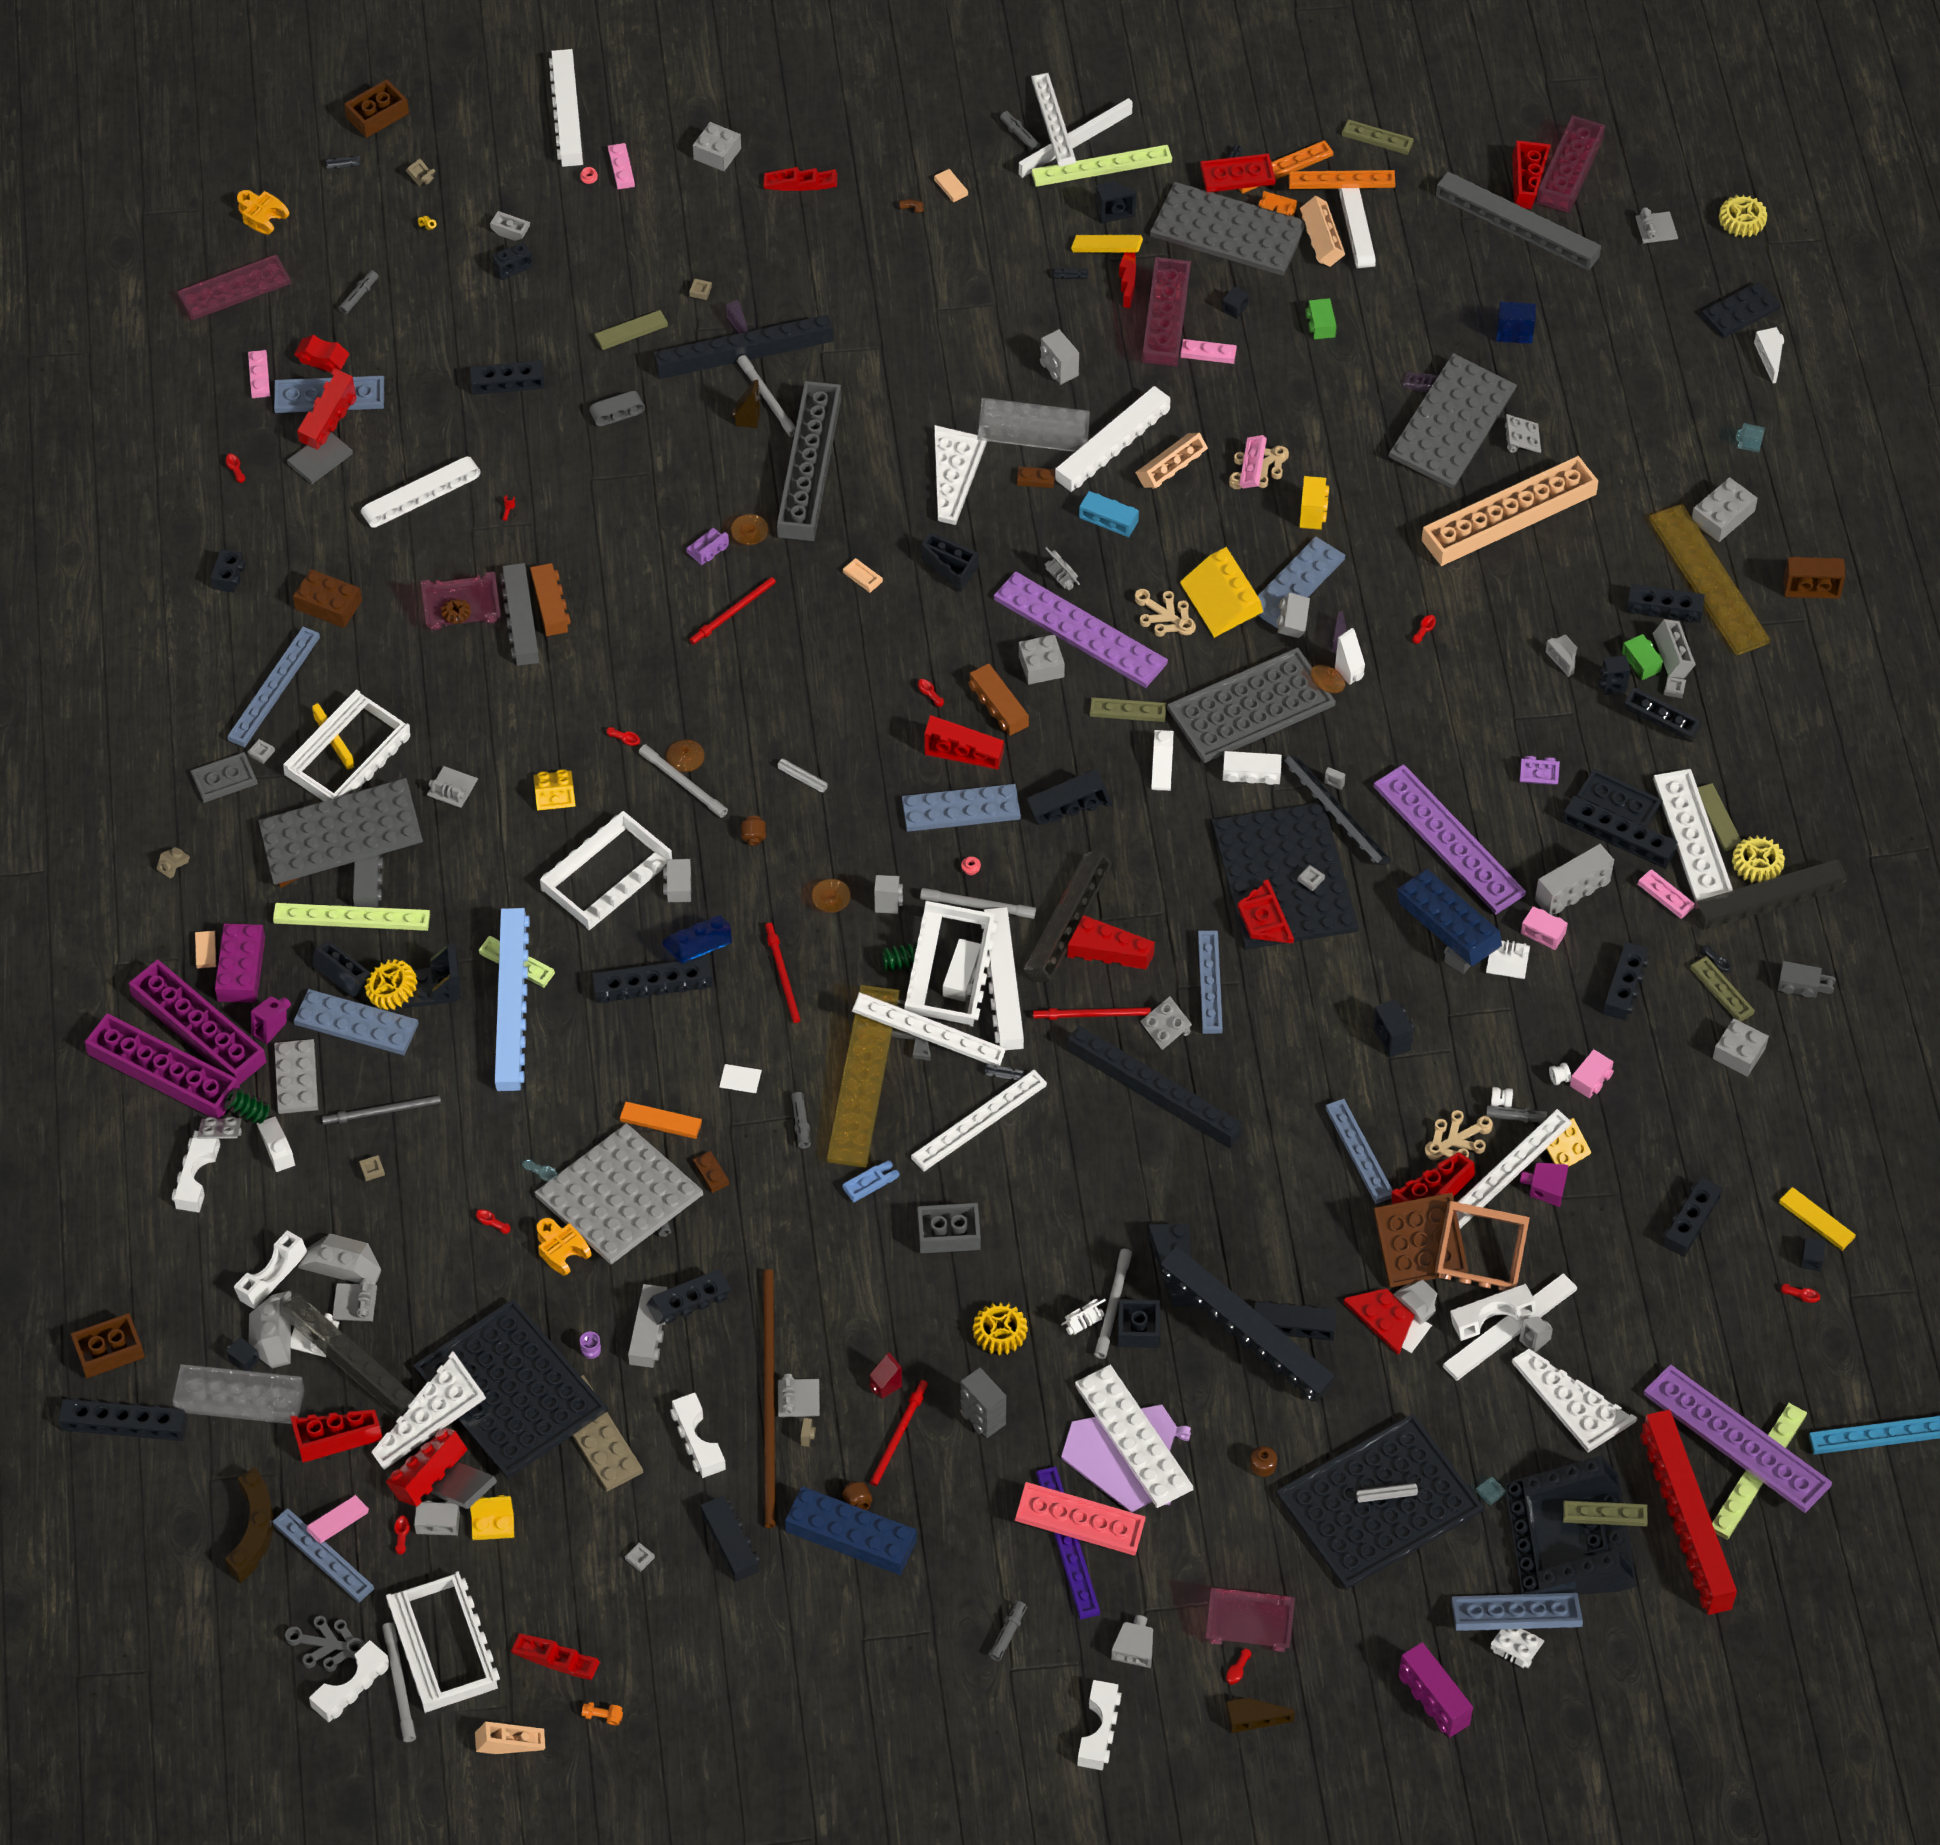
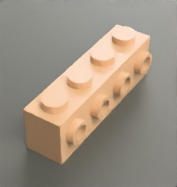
M1314 196L1300 208L1303 215L1302 219L1305 221L1306 231L1311 238V245L1316 252L1317 261L1331 267L1345 255L1327 202Z
M1188 433L1139 469L1136 474L1144 488H1157L1164 480L1174 476L1175 472L1179 469L1186 467L1191 460L1198 458L1208 447L1200 433Z

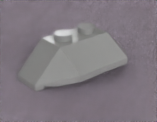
M328 1234L306 1248L307 1254L298 1265L299 1269L358 1284L363 1279H369L372 1285H376L381 1273V1268L368 1243L334 1234Z
M290 1291L271 1295L249 1314V1344L258 1350L259 1358L271 1368L290 1364Z

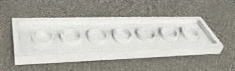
M1691 769L1654 775L1653 780L1659 798L1662 799V806L1673 839L1678 842L1677 850L1695 903L1733 897L1734 892Z
M1111 1364L1075 1382V1387L1157 1508L1193 1490L1192 1483Z

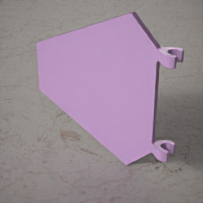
M1163 1405L1141 1408L1169 1451L1175 1436L1181 1440L1189 1441L1191 1428L1188 1426L1177 1427ZM1097 1418L1072 1421L1061 1459L1128 1512L1132 1513L1152 1502Z

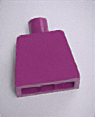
M269 997L251 1011V1035L267 1045L286 1024L287 1009L291 1006L290 1001L284 997L281 1000Z
M1536 1163L1534 1173L1522 1171L1520 1183L1531 1185V1197L1560 1207L1569 1165Z

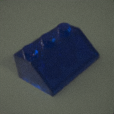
M721 915L715 916L707 921L669 935L662 942V945L680 963H684L731 944L730 924Z

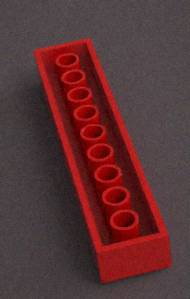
M1671 1410L1646 1415L1645 1423H1643V1432L1640 1434L1643 1445L1647 1446V1457L1655 1468L1653 1473L1656 1481L1659 1480L1661 1496L1667 1501V1513L1669 1517L1673 1518L1674 1532L1676 1535H1679L1681 1540V1551L1686 1553L1687 1568L1694 1575L1693 1583L1695 1589H1699L1701 1606L1706 1608L1708 1615L1732 1610L1737 1589Z

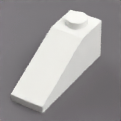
M1777 327L1757 331L1754 341L1772 383L1777 381L1782 344H1784L1783 335L1779 333Z
M1353 628L1338 637L1335 672L1349 685L1359 681L1364 676L1365 668L1364 659Z
M1155 730L1151 790H1171L1174 731Z
M276 1117L266 1119L262 1124L257 1123L275 1171L278 1172L295 1166L293 1153Z

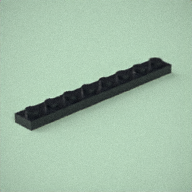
M1289 755L1284 760L1289 765L1288 769L1300 777L1299 781L1305 787H1309L1312 791V796L1320 800L1324 804L1323 808L1335 816L1334 820L1347 829L1346 833L1351 838L1357 840L1359 848L1370 855L1369 858L1373 863L1388 865L1391 861L1389 856L1301 759Z

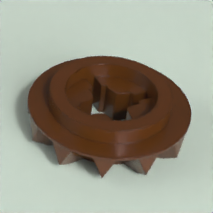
M450 598L441 607L442 617L449 623H462L471 615L470 604H467L466 600L462 601L459 598L452 600ZM453 607L459 609V614L453 610Z

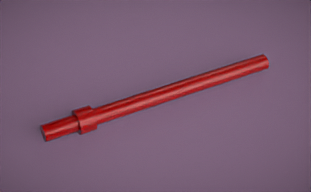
M773 577L769 578L711 623L702 626L699 632L689 639L690 643L694 645L703 637L706 638L712 634L715 628L776 583Z
M767 923L765 927L768 934V945L772 948L793 1023L800 1022V1016L779 948V937L775 934L773 924Z
M1049 1008V1010L1033 1011V1018L1057 1020V1018L1144 1016L1151 1013V1008L1076 1010Z
M921 1380L916 1391L912 1393L909 1399L910 1403L870 1480L871 1485H878L916 1407L920 1406L923 1400L922 1396L928 1386L926 1381Z

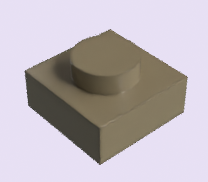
M694 279L689 291L690 297L707 300L712 288V282Z
M378 1155L359 1161L366 1181L385 1175Z
M804 1418L801 1446L809 1447L810 1440L815 1438L816 1427H812V1419Z

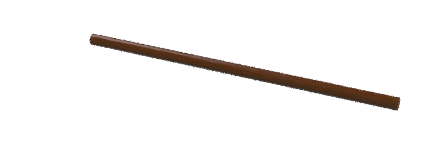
M766 1269L763 1271L765 1527L774 1528L773 1270Z

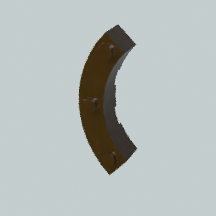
M255 1467L238 1478L240 1490L250 1505V1519L241 1542L225 1558L228 1570L239 1583L248 1578L258 1567L259 1561L268 1550L273 1534L272 1521L274 1519L269 1492L263 1478Z

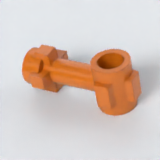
M589 1702L588 1704L584 1703L582 1716L590 1720L592 1716L607 1718L606 1722L608 1724L619 1725V1722L622 1721L623 1712L622 1707L618 1705H610L609 1710L596 1708L594 1703Z

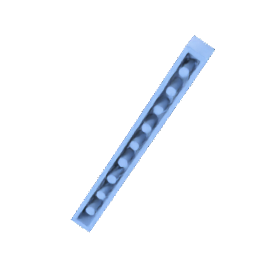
M524 908L501 909L495 1065L497 1091L521 1090V1083L525 1081L524 1071H521L522 1065H525V1054H522V1048L526 1047V1039L523 1036V1030H526V1019H523V1013H527V1003L524 1001V996H527V984H524V979L528 978V967H525V961L529 959L528 950H525L526 944H529V933H526V927L530 926L529 915H526Z

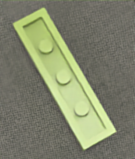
M489 936L479 949V954L499 964L500 941ZM529 957L528 961H525V967H528V978L526 979L545 988L555 974L554 969Z

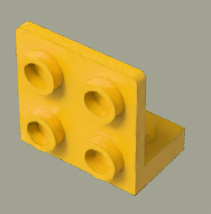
M571 771L539 772L534 775L537 810L575 806Z
M1574 1118L1569 1119L1572 1125L1546 1148L1554 1164H1567L1571 1166L1591 1154Z
M510 1496L481 1497L470 1507L473 1540L514 1538V1513Z

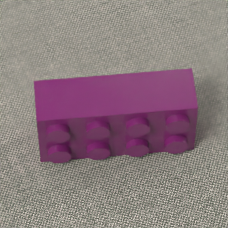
M224 924L215 986L218 1002L257 1003L265 944L263 925Z
M1422 1642L1404 1653L1401 1657L1399 1677L1404 1684H1408L1412 1689L1411 1692L1414 1698L1422 1702L1426 1713L1430 1717L1433 1716L1439 1730L1442 1733H1446L1450 1738L1468 1727L1471 1722L1473 1706Z

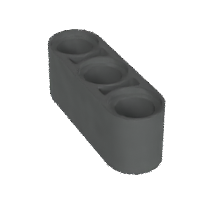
M630 391L596 402L591 405L589 411L597 426H605L641 414L645 406L638 392Z

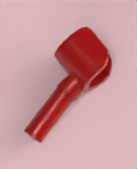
M508 495L504 497V521H507L510 509L515 507V497L513 496V499L508 501Z

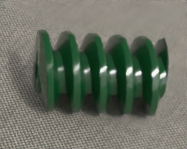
M915 942L913 947L910 943L907 944L906 949L903 945H899L898 950L895 946H892L891 951L885 947L882 953L884 971L887 972L888 966L894 971L895 965H898L901 970L904 963L907 968H910V963L913 962L914 964L918 942Z
M234 1088L227 1096L224 1104L225 1109L231 1107L232 1113L237 1111L238 1116L244 1114V1119L248 1120L250 1118L251 1123H255L258 1120V1123L262 1124L270 1110V1105L267 1102H263L260 1098L250 1095L241 1088Z

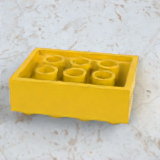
M1227 547L1208 556L1180 581V584L1214 638L1263 612L1259 597Z

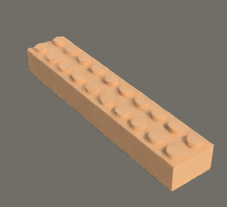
M1577 456L1423 527L1422 542L1438 563L1443 566L1596 495L1598 480L1581 458Z

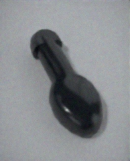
M1709 945L1702 947V953L1713 961V964L1719 971L1729 972L1731 970L1730 962L1726 958L1718 956L1711 950Z

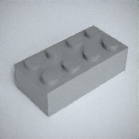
M1601 844L1593 847L1538 879L1535 901L1550 915L1560 913L1566 906L1577 903L1585 895L1589 896L1597 888L1609 884L1614 859Z

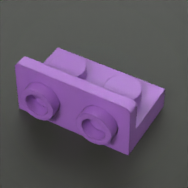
M713 528L687 547V553L699 564L703 565L705 562L712 560L717 553L727 548L729 545L728 534L726 532L720 534Z
M1525 756V759L1520 761V782L1558 785L1560 762L1555 761V758L1536 760V757Z

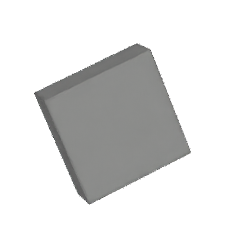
M1667 677L1664 695L1683 698L1686 680Z
M258 739L248 751V756L264 764L274 753L275 749L273 746Z
M1328 767L1325 772L1324 783L1342 790L1345 784V774Z
M1309 865L1298 876L1297 881L1313 891L1325 879V875Z
M638 1543L625 1556V1560L640 1572L655 1558L654 1554L641 1543Z

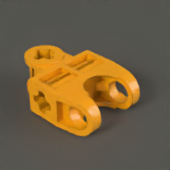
M243 190L237 195L239 212L243 215V223L258 232L267 235L271 234L274 231V227L268 220L271 218L286 219L289 216L287 207L279 199L266 191L260 196L250 190Z
M544 1218L538 1222V1240L541 1243L538 1246L539 1255L551 1268L561 1275L566 1276L570 1273V1268L565 1262L568 1256L578 1255L585 1259L592 1256L586 1241L570 1223L561 1229L550 1218Z

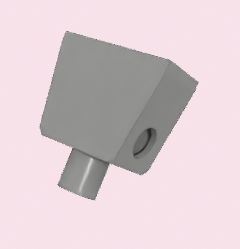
M1136 1615L1134 1623L1125 1622L1112 1648L1111 1660L1151 1668L1153 1628L1146 1626V1617Z

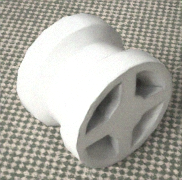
M1561 1063L1558 1067H1549L1550 1078L1555 1086L1563 1081H1571L1570 1069L1566 1063Z

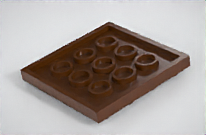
M1453 1193L1373 1208L1389 1288L1415 1283L1420 1280L1425 1281L1439 1278V1274L1434 1272L1447 1203L1449 1201L1454 1202ZM1453 1212L1443 1268L1465 1273L1469 1271L1457 1213Z

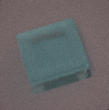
M1490 1477L1477 1487L1476 1492L1489 1505H1492L1505 1495L1506 1490L1493 1477Z

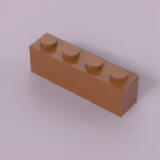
M552 563L530 567L531 578L546 636L567 633V625L570 624L569 614L564 612V610H567L565 599H561V595H563L562 586L557 584V581H559L558 570H554Z
M990 664L970 673L969 686L973 692L976 691L981 703L988 707L990 715L998 720L999 726L1003 731L1005 730L1011 736L1029 726V715Z

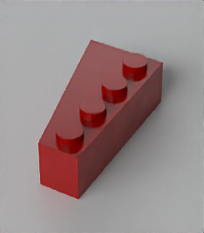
M1516 141L1512 153L1514 204L1525 209H1532L1551 144Z
M335 368L331 372L333 378L330 382L326 381L323 386V395L321 398H316L313 412H308L297 431L299 442L316 450L326 443L328 435L336 429L339 420L345 417L348 408L355 403L357 398L353 376Z
M930 715L925 730V755L999 770L1004 752V740Z
M1083 915L1068 943L1067 957H1082L1088 961L1095 959L1107 964L1114 962L1121 963V966L1147 969L1154 956L1155 942Z
M1460 1152L1439 1163L1435 1169L1427 1170L1418 1179L1408 1181L1399 1190L1398 1188L1391 1192L1392 1204L1447 1193H1453L1454 1197L1475 1176L1474 1162Z
M375 1410L352 1411L344 1415L329 1413V1416L319 1417L314 1414L308 1415L307 1418L290 1416L303 1463L382 1440L381 1429Z
M448 1428L439 1430L435 1435L436 1437L430 1442L425 1443L417 1454L409 1457L400 1469L391 1473L390 1478L385 1482L399 1501L418 1507L422 1502L420 1498L424 1493L428 1495L433 1490L431 1485L435 1481H441L445 1476V1469L452 1468L468 1450L456 1431Z

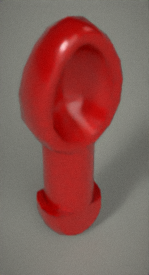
M229 453L226 456V465L229 469L233 470L237 482L243 483L245 475L242 474L239 468V458Z
M1433 615L1425 616L1420 622V629L1412 638L1415 644H1419L1425 633L1434 628L1436 620Z
M920 679L918 681L919 690L923 694L928 695L937 707H942L944 700L934 692L932 683L925 679Z
M609 727L606 730L608 736L621 739L628 746H636L640 743V738L633 732L623 733L615 730L613 727Z
M483 1209L477 1210L476 1217L482 1224L491 1225L501 1230L504 1234L510 1232V1225L497 1220L492 1212Z
M1784 1284L1781 1287L1782 1293L1800 1297L1804 1302L1815 1303L1820 1300L1819 1293L1813 1289H1798L1789 1286L1790 1284Z
M404 1515L400 1516L394 1525V1530L398 1535L395 1551L400 1555L406 1551L405 1540L406 1535L410 1531L409 1520Z
M1243 1649L1236 1664L1228 1669L1226 1674L1228 1684L1233 1685L1241 1680L1243 1667L1251 1657L1249 1649Z

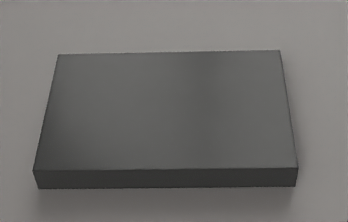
M330 433L326 443L321 445L318 450L307 445L289 458L287 463L309 483L313 484L351 456L353 451L333 433Z
M245 752L190 770L204 803L258 784Z

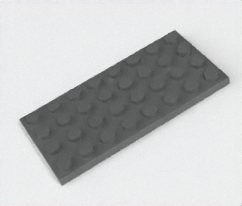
M1174 182L1150 231V237L1284 276L1306 229V224L1300 218L1287 216L1215 193H1206L1204 190Z
M1453 353L1390 451L1389 457L1454 489L1515 392L1517 385Z
M1296 648L1167 705V710L1203 763H1206L1224 755L1225 751H1234L1335 706L1336 701L1299 648Z
M407 778L259 820L274 885L423 842Z

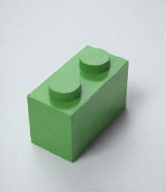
M1330 298L1309 300V306L1305 310L1306 318L1310 319L1309 332H1313L1314 339L1335 337L1336 322Z
M1643 634L1624 642L1622 655H1626L1628 663L1641 680L1661 672L1663 658L1655 651L1651 641L1647 640Z

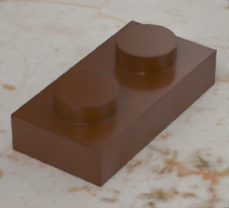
M1019 467L1017 486L1054 488L1055 469Z
M711 1151L693 1159V1164L711 1193L729 1185L727 1176Z

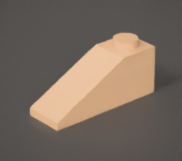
M485 1722L475 1732L476 1752L504 1754L545 1749L544 1729Z

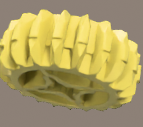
M1736 195L1734 198L1730 197L1720 208L1719 220L1721 226L1724 227V230H1728L1729 234L1741 235L1742 238L1745 235L1751 237L1752 234L1757 235L1766 225V207L1762 205V202H1758L1757 198L1751 199V196L1745 197L1742 195L1739 197Z
M1757 835L1755 839L1749 836L1747 840L1743 839L1741 844L1738 843L1733 851L1732 864H1734V870L1738 871V876L1744 875V881L1750 879L1751 884L1757 881L1760 885L1762 881L1767 884L1769 879L1774 881L1776 876L1779 877L1784 867L1785 858L1783 849H1779V844H1773V839L1767 841L1766 837L1759 839ZM1745 855L1748 856V861H1747V862H1746V860L1744 859V856H1745ZM1770 858H1771V860H1772V862H1773L1772 865L1769 864V860H1768V859H1770Z

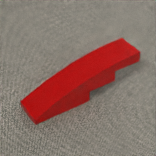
M798 167L764 173L763 187L764 189L781 191L837 187V172L835 169L818 172L817 168L799 171Z
M1124 252L1119 266V277L1122 278L1123 307L1130 308L1135 289L1136 257L1135 252Z
M520 1633L511 1650L513 1654L531 1662L588 1680H592L600 1663L597 1658L581 1655L575 1649L558 1646L555 1641Z

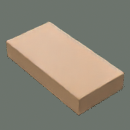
M950 169L934 176L936 183L952 202L968 196V190Z
M856 558L843 568L845 575L869 593L883 582L882 577Z
M215 931L195 932L197 969L217 967Z

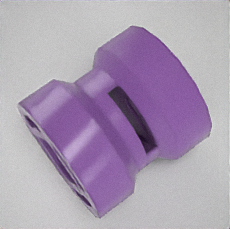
M591 1331L582 1334L580 1337L581 1354L587 1359L598 1357L601 1353L598 1334Z

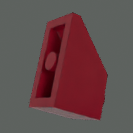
M891 1353L886 1354L870 1374L869 1387L881 1399L902 1387V1367Z

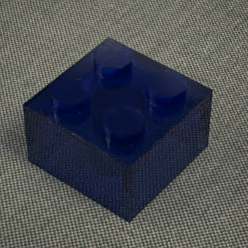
M1500 302L1496 341L1532 343L1536 320V304Z

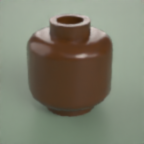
M759 816L746 817V820L741 823L742 839L752 846L759 845L761 841L765 840L766 823L764 820H761Z
M1266 1446L1256 1448L1251 1454V1470L1260 1477H1267L1273 1474L1277 1466L1276 1452Z
M850 1482L842 1492V1498L845 1503L864 1510L870 1507L872 1495L863 1482Z

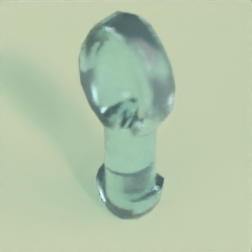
M525 1160L523 1163L525 1169L538 1173L541 1179L545 1181L557 1178V1172L550 1166L541 1167L533 1163L532 1160Z

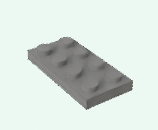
M314 1039L274 1043L279 1114L318 1110Z

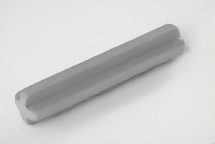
M781 759L778 762V769L822 793L827 789V782L785 759Z
M1416 1483L1363 1489L1357 1490L1356 1497L1358 1502L1414 1496L1417 1495L1418 1488Z

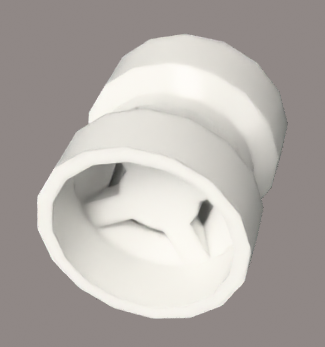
M1493 1087L1491 1106L1503 1105L1504 1107L1511 1108L1513 1089L1506 1088L1505 1090H1500L1498 1087Z

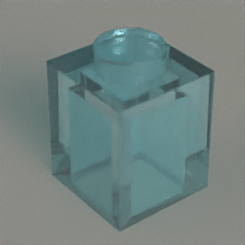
M1743 423L1742 430L1738 429L1736 440L1739 441L1738 448L1759 453L1765 427Z

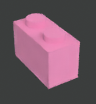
M1532 907L1522 923L1521 934L1556 950L1566 934L1568 923L1559 917L1548 914L1542 909Z
M1593 1050L1572 1075L1570 1087L1590 1099L1594 1093L1597 1094L1600 1091L1604 1080H1609L1614 1072L1612 1070L1613 1061Z

